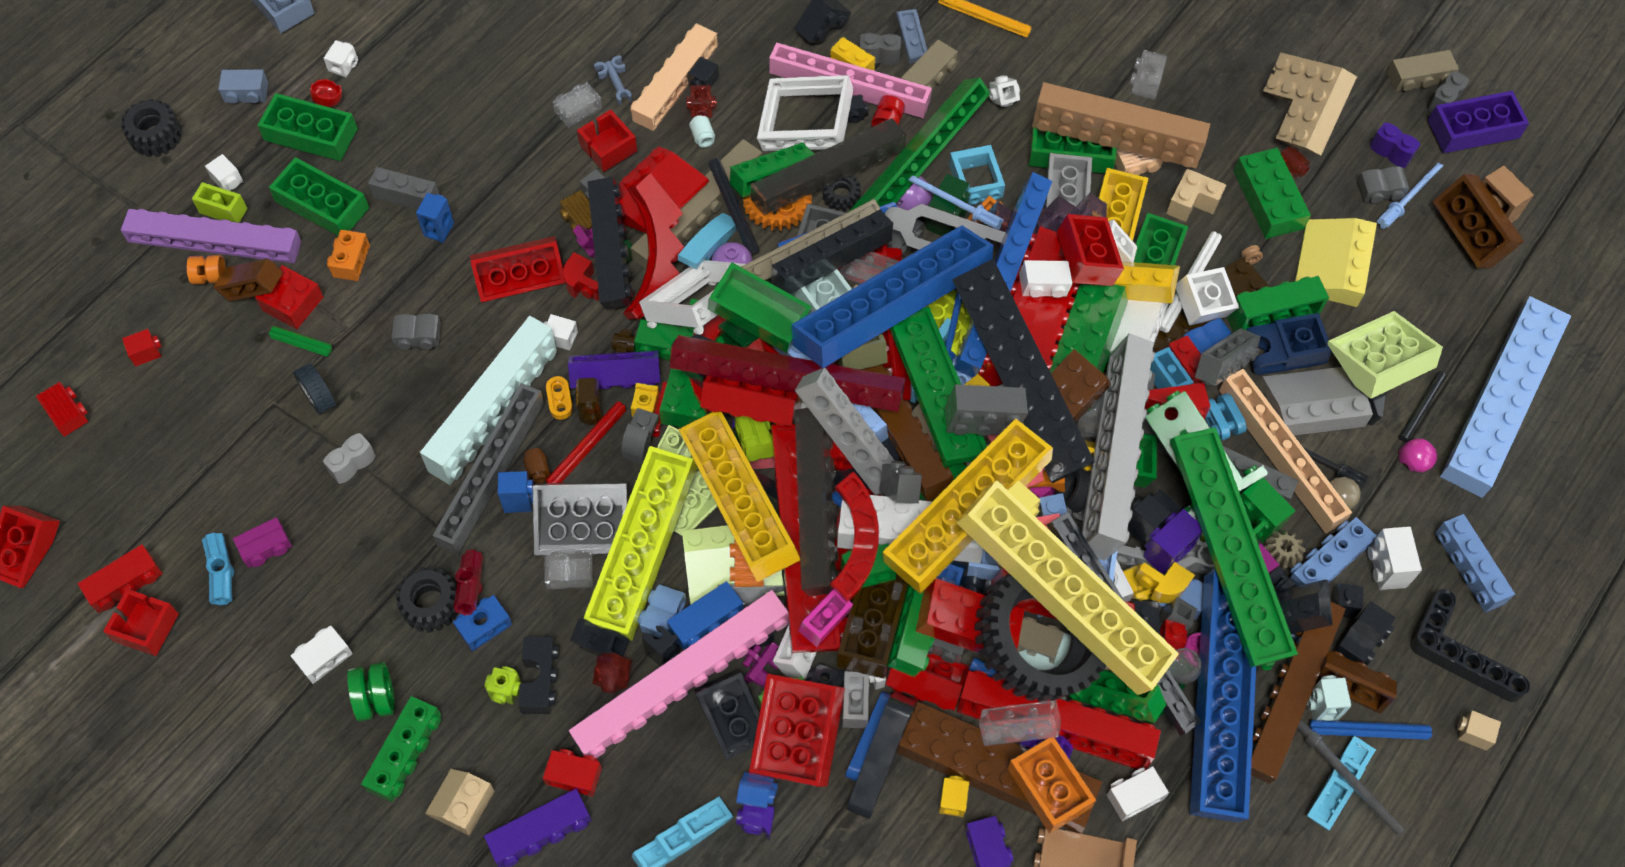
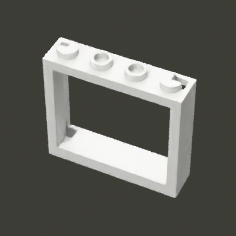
M849 75L770 79L757 140L762 150L777 151L802 142L810 150L842 149L854 89ZM841 94L834 129L773 131L780 96Z

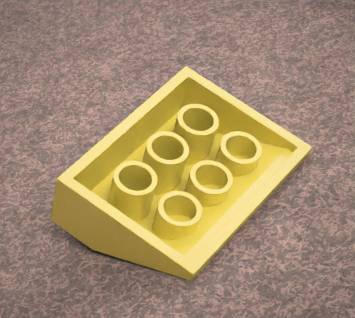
M1357 218L1309 220L1304 231L1295 281H1299L1307 276L1310 278L1319 276L1329 296L1328 300L1357 307L1365 294L1377 223Z

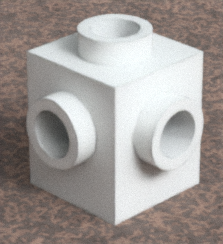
M999 76L995 78L996 81L989 83V92L991 93L989 98L993 103L1006 107L1012 105V102L1020 100V89L1017 80L1007 76Z

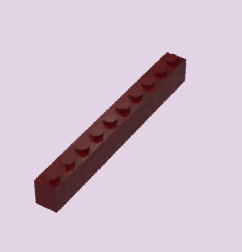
M678 335L671 347L670 368L796 392L795 389L803 376L822 369L812 360ZM833 364L825 367L851 403L895 412L899 411L906 378Z

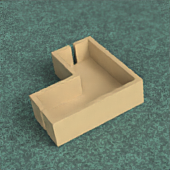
M1280 53L1273 68L1275 73L1270 75L1264 88V92L1271 96L1291 103L1276 139L1289 146L1322 155L1357 76L1341 67Z

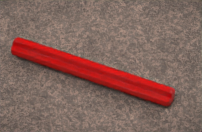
M619 401L616 402L550 474L546 482L562 483L626 412L625 405Z

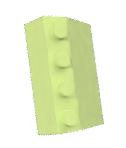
M1395 311L1328 341V346L1354 386L1369 398H1374L1437 368L1443 348Z
M728 525L682 531L691 605L717 588L718 584H723L726 581L729 584H734V581H730V567H734V558H730V543H734V537ZM782 570L765 578V586L783 585ZM784 591L775 593V595L782 596L784 595Z

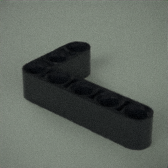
M1439 590L1429 600L1410 642L1412 651L1506 701L1516 702L1530 691L1531 687L1529 680L1524 675L1443 635L1457 600L1454 593L1450 590ZM1438 600L1442 601L1445 606H1442ZM1430 619L1433 620V621H1435L1436 624H1437V626H1436V625H1433V624L1430 622ZM1421 638L1426 640L1428 645H1425L1421 641ZM1443 650L1448 651L1451 657L1447 656ZM1466 661L1471 663L1473 668H1470L1466 664ZM1489 673L1493 674L1496 680H1493L1489 676ZM1512 685L1516 686L1519 692L1515 691Z
M895 691L890 696L846 810L870 820L905 728L919 701L918 699L899 691Z

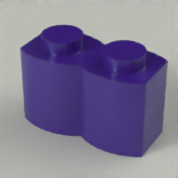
M1386 122L1377 131L1370 144V148L1375 153L1387 157L1394 165L1406 168L1420 146V143L1414 137L1403 134L1399 128Z

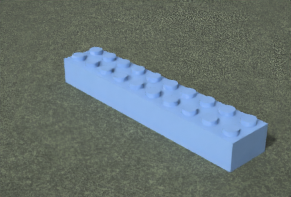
M1529 296L1517 314L1440 475L1441 478L1481 498L1492 488L1571 315Z

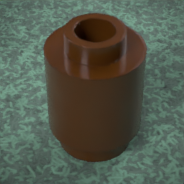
M539 448L527 450L524 453L523 462L529 480H533L535 484L544 483L550 476L545 453Z

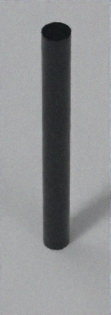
M1439 371L1401 433L1399 437L1401 441L1407 442L1445 380L1446 373Z

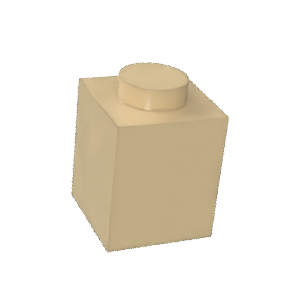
M1471 711L1459 720L1457 730L1460 731L1458 740L1487 751L1496 742L1501 722Z

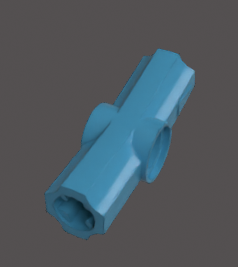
M211 533L202 539L207 559L206 568L209 571V602L216 605H226L232 602L234 568L230 563L224 535L222 533ZM220 566H224L221 571H216Z

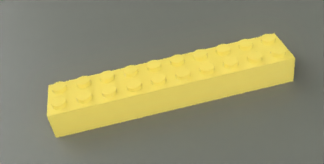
M998 481L986 487L956 522L1137 695L1153 690L1179 654Z

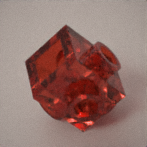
M711 85L690 86V97H687V109H691L692 118L696 116L712 117V109H716V96L711 95Z
M615 653L597 656L592 684L601 687V690L607 693H615L616 690L625 689L629 680L631 660Z

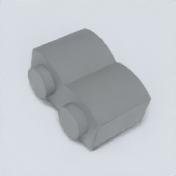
M358 433L348 438L342 447L331 451L324 458L323 463L330 475L341 484L351 479L357 470L368 466L376 455L370 443L361 433Z

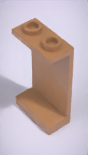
M1044 826L1038 830L1037 843H1040L1041 846L1040 852L1035 853L1033 867H1134L1137 840L1126 838L1124 843L1061 829H1057L1049 834Z

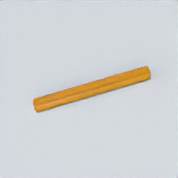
M938 0L939 4L1023 37H1028L1031 32V26L968 1Z

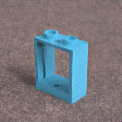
M991 145L952 152L950 154L949 167L952 176L963 181L966 180L962 169L988 164L994 183L969 188L971 197L967 204L975 205L983 202L988 196L995 200L1003 197L1005 183Z

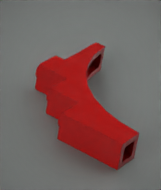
M651 173L641 175L627 189L642 215L648 240L647 268L642 285L631 305L623 312L628 320L641 319L645 316L639 302L680 274L672 263L678 259V254L683 250L684 246L670 229L678 224V218L683 213Z

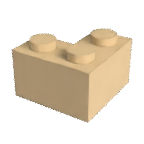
M1187 169L1171 199L1166 214L1184 222L1187 221L1193 207L1214 214L1226 184Z

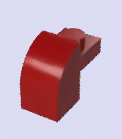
M573 252L563 268L566 289L574 298L581 292L586 298H593L599 301L598 282L591 279V276L594 274L592 261Z

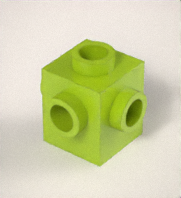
M494 667L492 674H488L486 678L485 688L492 701L500 704L509 703L514 705L516 696H519L520 683L522 682L514 669Z

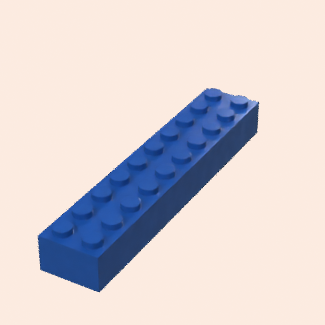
M963 225L959 226L793 323V346L820 367L825 368L954 290L956 287L952 279L993 259V244Z
M1213 569L1204 576L1196 714L1202 722L1195 727L1190 815L1238 823L1249 819L1256 667L1251 668L1216 569Z

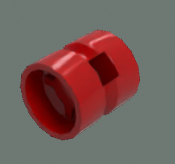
M892 95L883 96L873 116L872 127L884 135L894 134L905 111L904 102Z

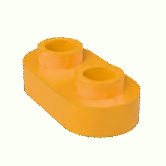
M552 377L546 384L550 413L555 419L563 420L568 418L573 411L569 385L563 377ZM558 388L562 389L560 392H555ZM560 408H565L562 412L558 411Z

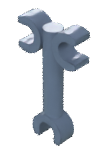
M615 56L612 61L595 63L594 68L595 71H599V79H604L609 74L617 91V103L622 105V97H627L629 102H631L632 94L629 90L624 89L617 74L626 71L625 64L617 65L622 63V57Z

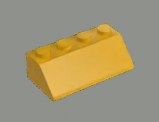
M1122 262L1124 270L1114 285L1126 287L1127 300L1173 303L1180 266Z

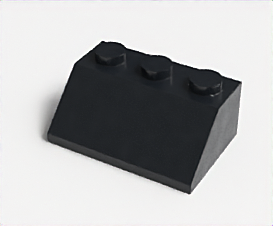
M1327 579L1275 591L1290 634L1333 625Z

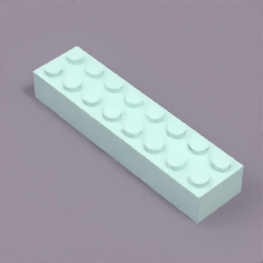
M531 316L526 319L421 450L420 454L429 473L449 485L454 480L460 478L464 467L468 462H472L475 459L479 448L486 444L520 383L530 386L534 378L541 375L545 364L555 357L557 348L551 327Z

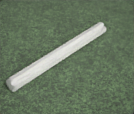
M1211 232L1187 275L1203 272L1221 241V234ZM1178 293L1174 296L1173 303H1170L1159 330L1164 333L1169 332L1182 309Z

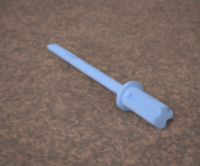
M1437 163L1399 203L1392 202L1389 205V209L1377 220L1380 228H1388L1398 217L1404 215V206L1443 167L1442 164Z
M915 176L908 179L912 183L972 213L974 221H981L997 230L1001 228L1004 219L985 210L983 205L975 208Z

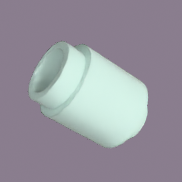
M694 117L689 127L695 142L700 147L712 145L715 134L708 117Z

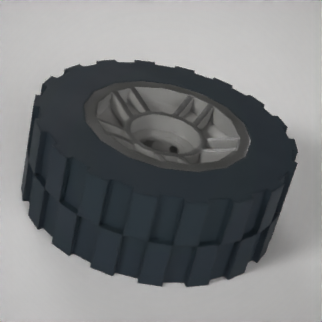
M311 363L293 371L303 393L318 414H322L336 405L328 387Z

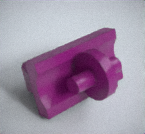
M772 642L764 648L760 655H758L762 649L760 646L755 645L752 650L748 649V653L744 655L746 659L742 665L748 668L751 663L754 664L744 677L746 683L753 682L762 688L765 687L768 673L763 668L767 663L775 670L778 669L773 663L778 645Z

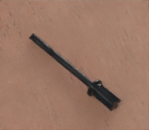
M1304 448L1311 459L1337 471L1336 478L1338 476L1350 478L1362 488L1367 482L1368 475L1346 465L1345 461L1340 466Z

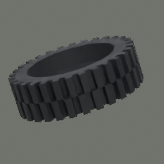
M1011 574L996 581L994 586L987 590V596L982 598L980 605L983 608L977 610L976 617L982 620L975 623V631H982V634L975 637L976 644L983 643L984 649L978 652L980 658L987 656L989 662L984 664L986 669L994 668L996 670V673L992 675L994 680L997 682L1004 679L1005 682L1002 687L1006 690L1015 688L1014 695L1018 697L1026 695V700L1033 701L1038 699V702L1058 700L1089 687L1091 682L1096 681L1100 677L1098 673L1106 669L1107 666L1071 631L1068 654L1056 668L1037 670L1026 662L1012 640L1009 622L1010 613L1019 602L1036 598Z

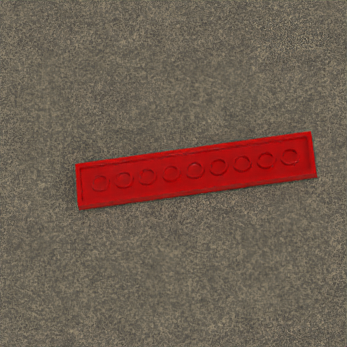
M818 423L792 424V426L772 425L771 437L779 519L800 558V561L784 568L791 653L839 651L841 644L839 624L817 647L798 631L804 619L833 590L830 584L834 580Z

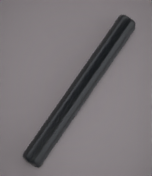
M719 158L711 159L708 165L744 246L751 252V255H756L760 249Z

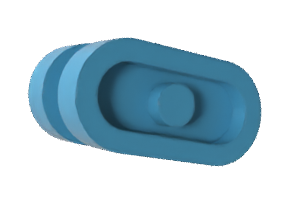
M1229 393L1219 395L1217 403L1214 399H1209L1211 407L1205 419L1209 428L1216 427L1221 441L1230 438V430L1236 436L1246 432L1245 419Z

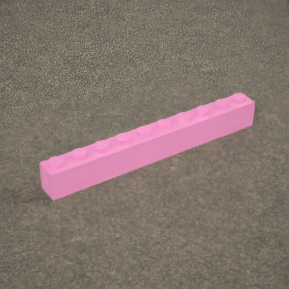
M773 590L769 591L569 730L570 734L584 755L595 758L601 756L606 751L605 748L612 743L617 744L624 740L626 734L632 729L637 730L647 723L648 718L654 714L659 715L667 709V705L674 700L679 701L688 694V690L694 686L699 687L708 680L707 677L714 672L719 673L727 668L730 661L746 655L748 649L753 645L762 644L773 631H780L788 625V611Z

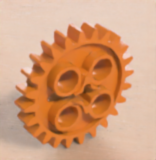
M800 178L746 196L743 199V207L745 208V214H749V220L755 219V225L762 223L763 229L769 225L771 231L774 230L775 226H778L780 231H782L783 226L790 229V224L798 226V220L802 221L807 204H812L810 189L806 188L805 182L800 183ZM781 188L780 197L778 200L777 214H774L775 205L777 202V192L778 189Z

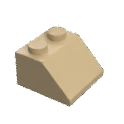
M451 769L425 814L470 836L495 791L490 783L470 773Z

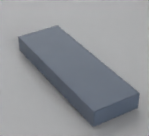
M917 10L898 11L896 17L908 62H917L927 51Z

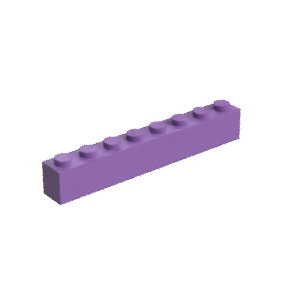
M128 209L121 228V232L127 242L256 259L268 258L271 261L295 263L301 246V239L297 231L291 228L283 229L269 225H252L247 222L236 223L229 220H212L207 217L196 218L184 214L173 215L166 212H149L144 209Z

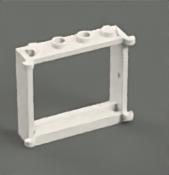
M704 260L697 270L692 267L687 268L641 300L639 303L646 320L649 321L647 326L655 328L657 323L695 327L694 333L701 335L704 331L703 325L717 316V314L707 309L708 300L712 292L692 306L679 303L707 283L714 286L716 282L721 280L731 262ZM735 263L736 265H738V266H740V267L743 266V265H745V264H742V263Z

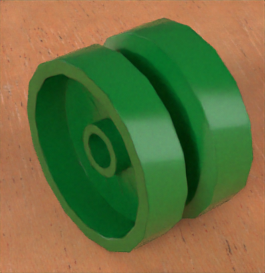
M385 662L371 664L368 673L362 666L348 669L349 696L358 722L372 719L374 710L380 717L395 713L393 686Z

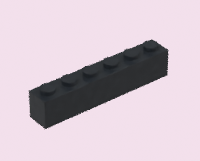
M613 177L587 181L600 303L605 310L630 306L633 290L631 284H628V277H631L629 264H626V257L629 256L623 238L626 236V228L621 220V217L624 216L623 205L619 201V197H622L621 186L615 182Z
M878 210L773 264L771 283L791 294L892 241L893 222L881 210Z

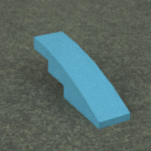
M722 213L710 221L678 254V261L697 270L704 260H709L715 250L726 243L737 230L732 217Z
M1353 736L1339 760L1359 780L1376 749ZM1334 768L1307 814L1308 818L1328 831L1354 791Z
M717 797L681 818L676 825L657 835L654 841L633 852L632 858L638 867H663L733 818V815L721 798Z

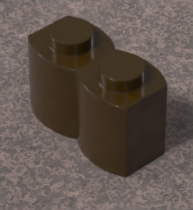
M578 378L576 381V400L579 419L582 423L594 425L602 418L599 382L596 378Z

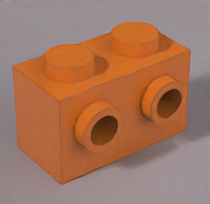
M340 230L338 238L336 237L334 240L332 256L328 257L327 267L334 278L358 281L370 248V243L365 233Z

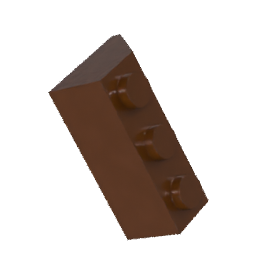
M1328 651L1315 683L1317 684L1325 676L1345 678L1350 700L1379 714L1395 700L1397 695V681L1390 679L1389 675L1375 672L1361 662H1353L1337 651Z

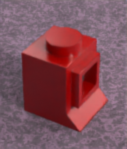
M1166 619L1160 627V636L1179 653L1175 660L1180 662V653L1187 644V630L1184 624Z

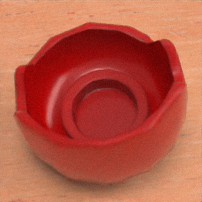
M321 79L311 84L310 96L315 104L332 108L340 102L342 88L331 80Z

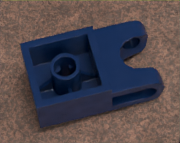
M1319 313L1276 320L1275 323L1253 326L1246 329L1251 333L1261 336L1258 347L1266 352L1257 356L1253 362L1252 367L1257 375L1327 364L1332 352L1328 346L1329 339Z

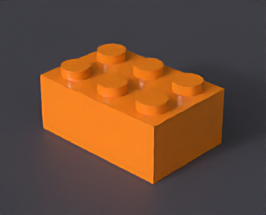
M1054 736L1010 761L1008 771L1049 834L1091 809L1096 802L1095 797Z

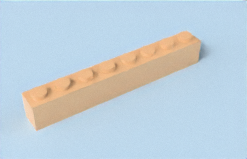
M1242 369L1236 372V374L1229 376L1223 381L1219 390L1220 393H1229L1233 397L1245 419L1247 429L1278 471L1299 480L1294 492L1325 534L1339 527L1349 518L1352 511L1245 370Z

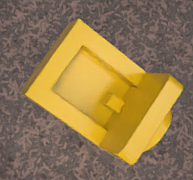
M1143 563L1122 570L1134 592L1132 599H1138V601L1151 598V593L1154 592L1152 589L1143 587L1135 579Z

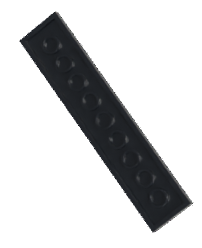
M991 259L952 279L1004 387L1026 389L1028 414L1023 421V425L1053 448L1052 460L1044 467L1050 481L1054 483L1095 463L995 260Z

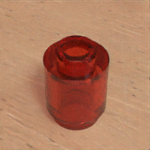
M1289 146L1281 153L1289 172L1294 177H1302L1309 171L1310 161L1296 148L1293 149Z

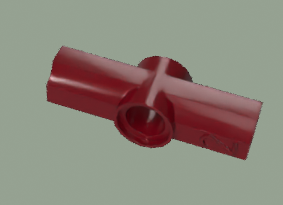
M474 549L466 550L465 554L462 555L460 569L455 574L457 589L454 610L463 616L472 615V612L476 610L478 595L483 589L480 582L483 555Z

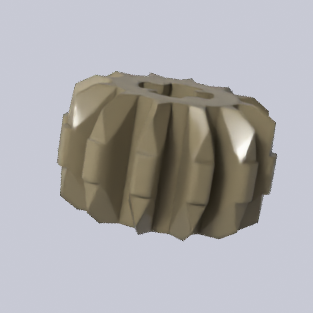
M1286 530L1282 531L1281 534L1278 531L1274 532L1272 537H1268L1265 541L1266 550L1284 570L1287 566L1293 569L1297 563L1303 560L1302 555L1305 552V548L1301 546L1302 539L1296 540V534L1292 533L1290 536Z

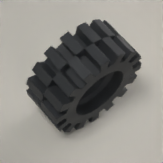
M840 171V175L834 172L833 177L831 175L827 176V180H824L822 193L823 201L825 200L824 204L826 206L829 205V209L833 210L835 207L837 211L843 209V212H847V208L850 210L860 199L859 180L856 181V176L853 175L851 177L849 172L844 175V171ZM837 188H845L850 193L845 196H839L833 191Z

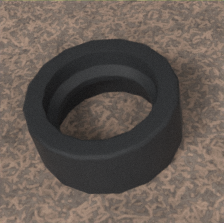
M1081 469L1065 477V492L1056 490V494L1063 493L1067 510L1078 513L1085 509L1091 475L1090 471Z

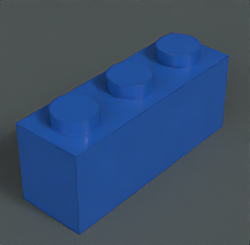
M726 581L667 620L668 630L672 635L678 636L679 645L683 650H686L744 609L743 602Z

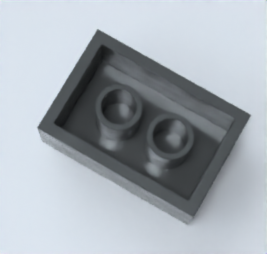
M955 384L945 405L946 432L955 433L956 435L967 433L980 436L1000 435L1015 419L1023 423L1028 414L1026 389Z

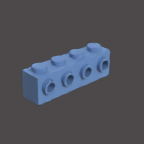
M1462 514L1445 521L1435 532L1437 538L1483 611L1486 613L1506 604L1515 593L1465 515Z
M1357 517L1350 523L1346 520L1337 529L1339 532L1337 535L1333 536L1330 534L1321 543L1323 547L1319 551L1316 548L1313 549L1306 556L1308 561L1304 564L1299 562L1290 571L1293 574L1290 578L1297 582L1296 586L1325 579L1330 583L1363 553L1377 536Z

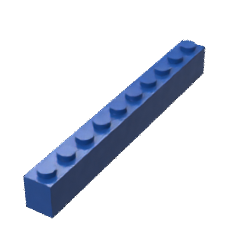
M1032 172L1023 186L995 258V262L1010 291L1053 182ZM971 319L954 367L956 371L973 378L981 369L987 350Z

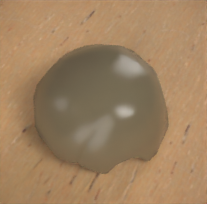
M1338 477L1330 481V484L1345 504L1352 510L1359 503L1361 496L1357 483L1347 477Z

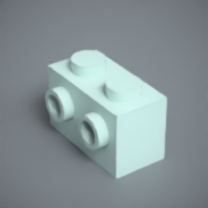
M1325 676L1315 685L1307 703V708L1311 710L1313 720L1338 721L1351 707L1345 678Z

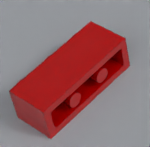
M141 544L77 584L89 604L98 613L111 609L115 603L120 601L126 589L136 592V590L144 585L156 581L163 573L149 551Z

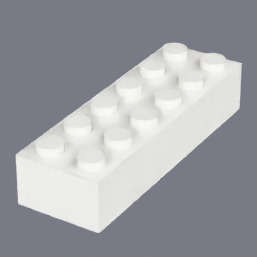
M870 495L877 512L879 524L878 544L888 543L890 545L932 502L919 500V504L896 503L885 496ZM842 498L837 548L853 549V520ZM973 540L954 561L981 563L983 548Z

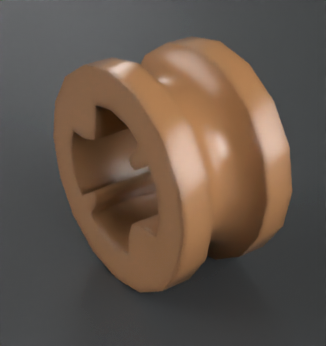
M1257 245L1250 246L1241 253V256L1245 257L1244 261L1249 262L1251 265L1263 258V254L1259 252L1260 248Z

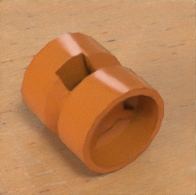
M209 255L206 259L203 256H190L187 260V276L192 285L205 284L207 281L211 284H216L226 268L222 255Z

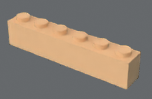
M695 24L692 30H688L682 43H679L672 56L665 60L662 69L655 73L649 86H645L639 99L632 103L630 110L634 122L652 131L655 130L689 85L688 72L700 57L708 60L717 48V33L698 24Z

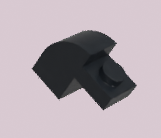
M578 618L570 641L589 653L621 661L629 638L615 630L600 628L586 619Z

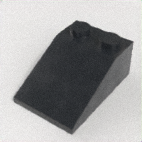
M738 669L694 689L695 695L726 760L754 747L760 714Z

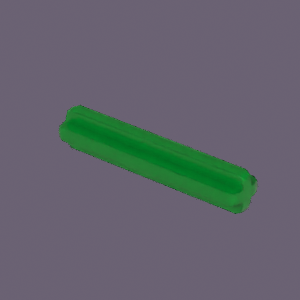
M272 326L269 331L272 339L323 356H329L332 351L331 344L277 326Z

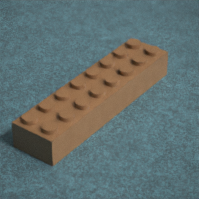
M1043 82L1032 127L1041 131H1049L1061 136H1069L1081 141H1089L1125 152L1129 151L1145 157L1180 164L1185 167L1197 168L1206 144L1210 123Z

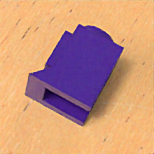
M744 805L743 810H738L736 824L741 825L744 833L762 835L764 833L770 841L774 807L768 806L765 809Z

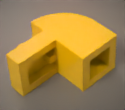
M1144 562L1135 579L1143 587L1154 591L1150 598L1151 600L1159 603H1171L1177 597L1180 598L1195 575L1174 562L1164 576Z

